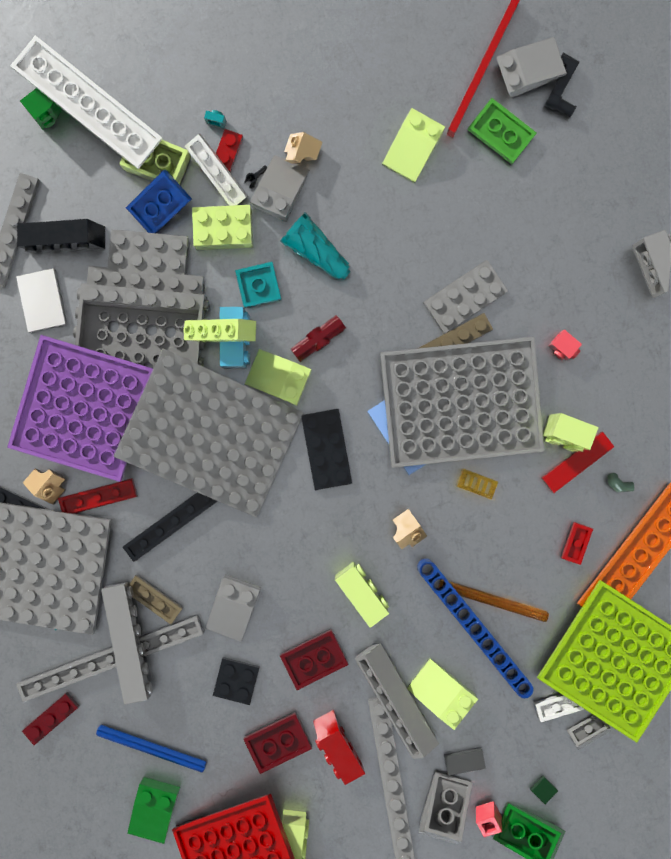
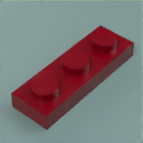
M67 692L24 728L22 732L35 745L80 706Z

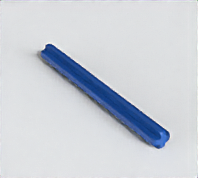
M100 725L97 729L96 735L201 773L205 770L206 761L104 725Z

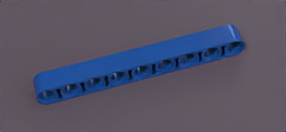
M430 559L420 560L417 565L420 575L517 695L524 699L529 698L534 691L529 680ZM426 564L432 566L431 571L428 573L422 572ZM442 579L444 581L442 587L436 588L434 586L435 582ZM454 594L456 596L455 600L451 603L447 602V597ZM466 609L467 615L459 617V612ZM478 624V631L471 632V627ZM487 639H490L491 644L487 647H484L483 642ZM498 654H503L502 660L495 661V657ZM510 669H515L513 675L507 676V672ZM527 684L524 690H519L520 685Z

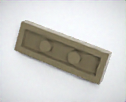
M135 575L129 584L133 589V598L169 624L174 622L183 607L138 575Z

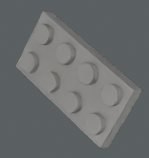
M486 260L424 301L423 304L445 334L507 293L508 290L488 260Z

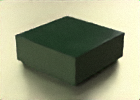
M544 775L530 789L544 804L558 792V789Z

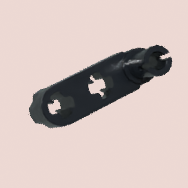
M563 53L561 58L567 74L559 78L545 106L554 111L556 109L571 117L577 106L562 99L561 95L580 61Z

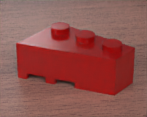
M334 710L313 721L317 734L315 742L319 750H324L326 753L324 754L325 759L329 765H333L336 778L338 780L341 779L346 785L365 775L363 764L352 743L345 736L343 727L339 726Z

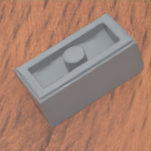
M592 715L568 729L567 732L579 750L610 732L611 728L607 723Z

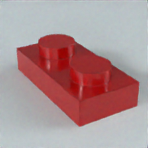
M225 129L216 155L231 173L243 140V135Z
M573 522L561 558L581 565L593 529Z

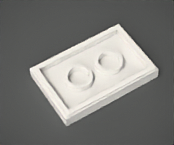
M54 268L16 276L29 333L67 325Z

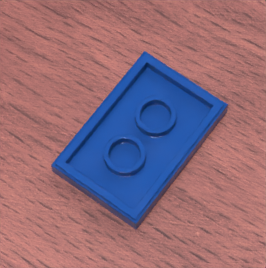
M165 169L126 209L148 233H157L192 198Z

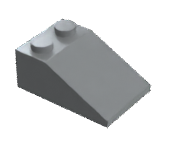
M554 37L515 48L496 57L508 93L512 98L567 74Z
M274 155L250 203L252 208L287 222L310 170L295 163L291 164L285 161L286 159Z
M666 230L647 236L632 245L652 298H656L669 291L671 236L667 234Z
M225 574L216 595L206 629L242 642L261 587Z
M435 772L422 813L419 833L454 844L462 842L472 782Z

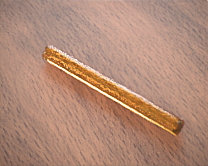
M442 579L439 581L438 588L442 587L444 583ZM449 581L462 597L539 621L547 622L549 613L547 611Z

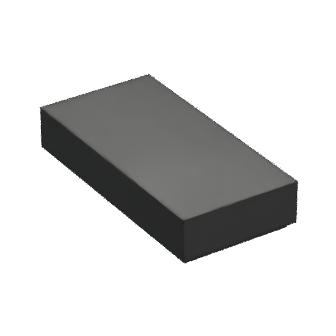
M482 748L444 755L448 776L486 769Z

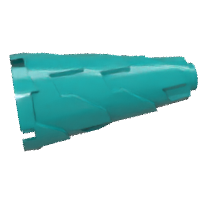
M306 212L280 240L282 244L288 246L314 265L322 268L335 279L339 280L342 278L344 280L351 272L349 270V263L336 250L334 245Z

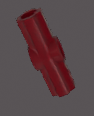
M335 315L321 327L318 326L309 332L306 338L291 348V351L299 362H302L315 351H319L331 342L330 340L343 332L346 327L340 318Z

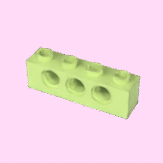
M245 319L186 320L184 322V340L197 342L256 341V321Z

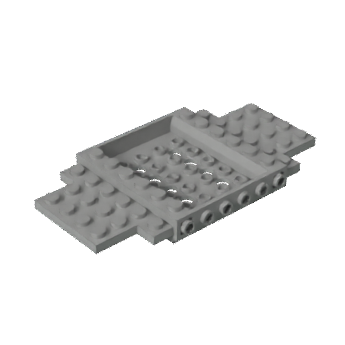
M111 229L108 267L88 266L87 284L81 283V287L77 290L79 307H76L75 318L77 319V326L73 330L75 345L140 365L151 363L153 368L162 348L203 366L204 358L201 357V351L205 349L206 342L184 340V322L186 320H207L205 319V311L208 312L209 300H206L207 297L203 294L204 277L185 275L188 236ZM112 321H116L119 324V329L116 332H111L108 328L109 323ZM131 323H135L138 326V330L134 334H130L127 330L128 325ZM149 325H155L157 328V332L153 336L148 335L146 332ZM174 327L176 334L173 337H167L165 334L166 328Z

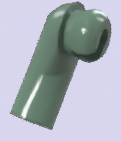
M616 473L608 475V484L614 491H634L633 482H622Z

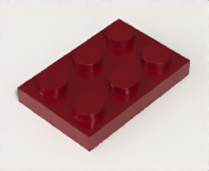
M332 629L280 654V658L296 690L349 665Z
M296 712L245 736L243 739L260 774L312 749V745Z

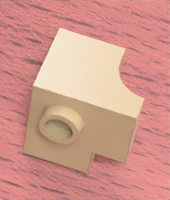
M305 132L290 134L284 151L287 153L285 161L294 164L301 163L302 159L306 161L317 160L322 141Z
M35 468L23 482L35 497L54 504L65 491L61 486L65 479L62 475L50 469L42 472Z
M409 509L393 519L397 526V532L393 538L401 549L409 544L413 547L427 537Z

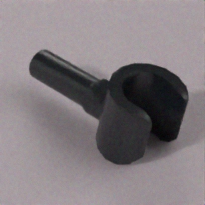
M264 165L255 173H248L244 183L251 181L249 188H254L257 178L266 171L267 166Z

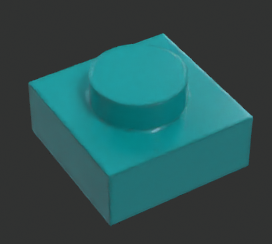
M217 110L205 112L204 119L206 124L225 129L227 121L222 112Z

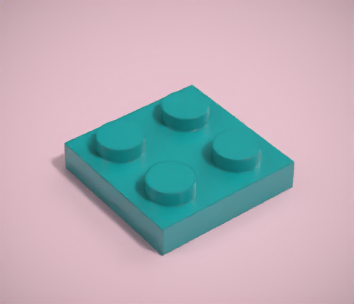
M273 262L235 270L244 308L281 300Z

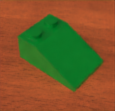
M37 88L20 100L42 130L53 126L62 110L60 106Z
M143 777L136 794L127 834L164 844L180 787Z
M508 803L502 817V832L495 834L493 840L526 859H554L566 831L543 818Z

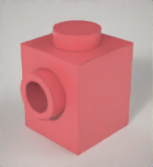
M564 329L559 332L548 346L555 351L553 354L557 358L566 361L570 358L574 359L580 353L579 347L582 344Z
M494 801L476 806V824L483 837L502 832V816Z

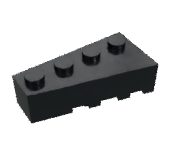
M89 219L17 223V247L23 248L25 252L35 253L37 250L52 252L54 250L105 249V226Z

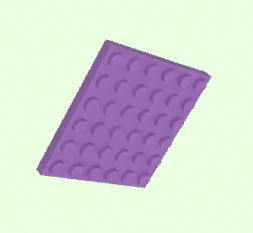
M40 335L7 448L121 482L127 462L115 458L114 453L153 368Z

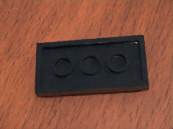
M339 408L302 415L314 489L321 490L352 484Z

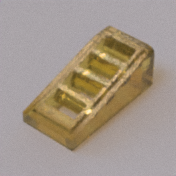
M462 468L456 487L492 500L498 481ZM467 475H470L469 482L467 486H465L464 483ZM474 477H476L478 479L473 489L471 488V485L473 483ZM481 480H484L481 491H478ZM488 482L492 483L488 494H486L485 490Z

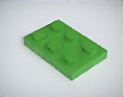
M493 98L489 100L467 129L510 164L515 162L537 134V132Z

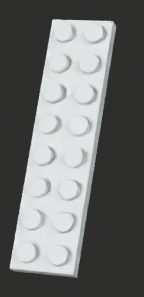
M36 35L11 64L13 70L137 169L142 166L162 141L160 135Z

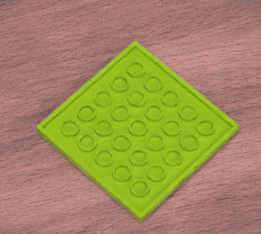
M599 580L537 678L637 743L671 691V625Z

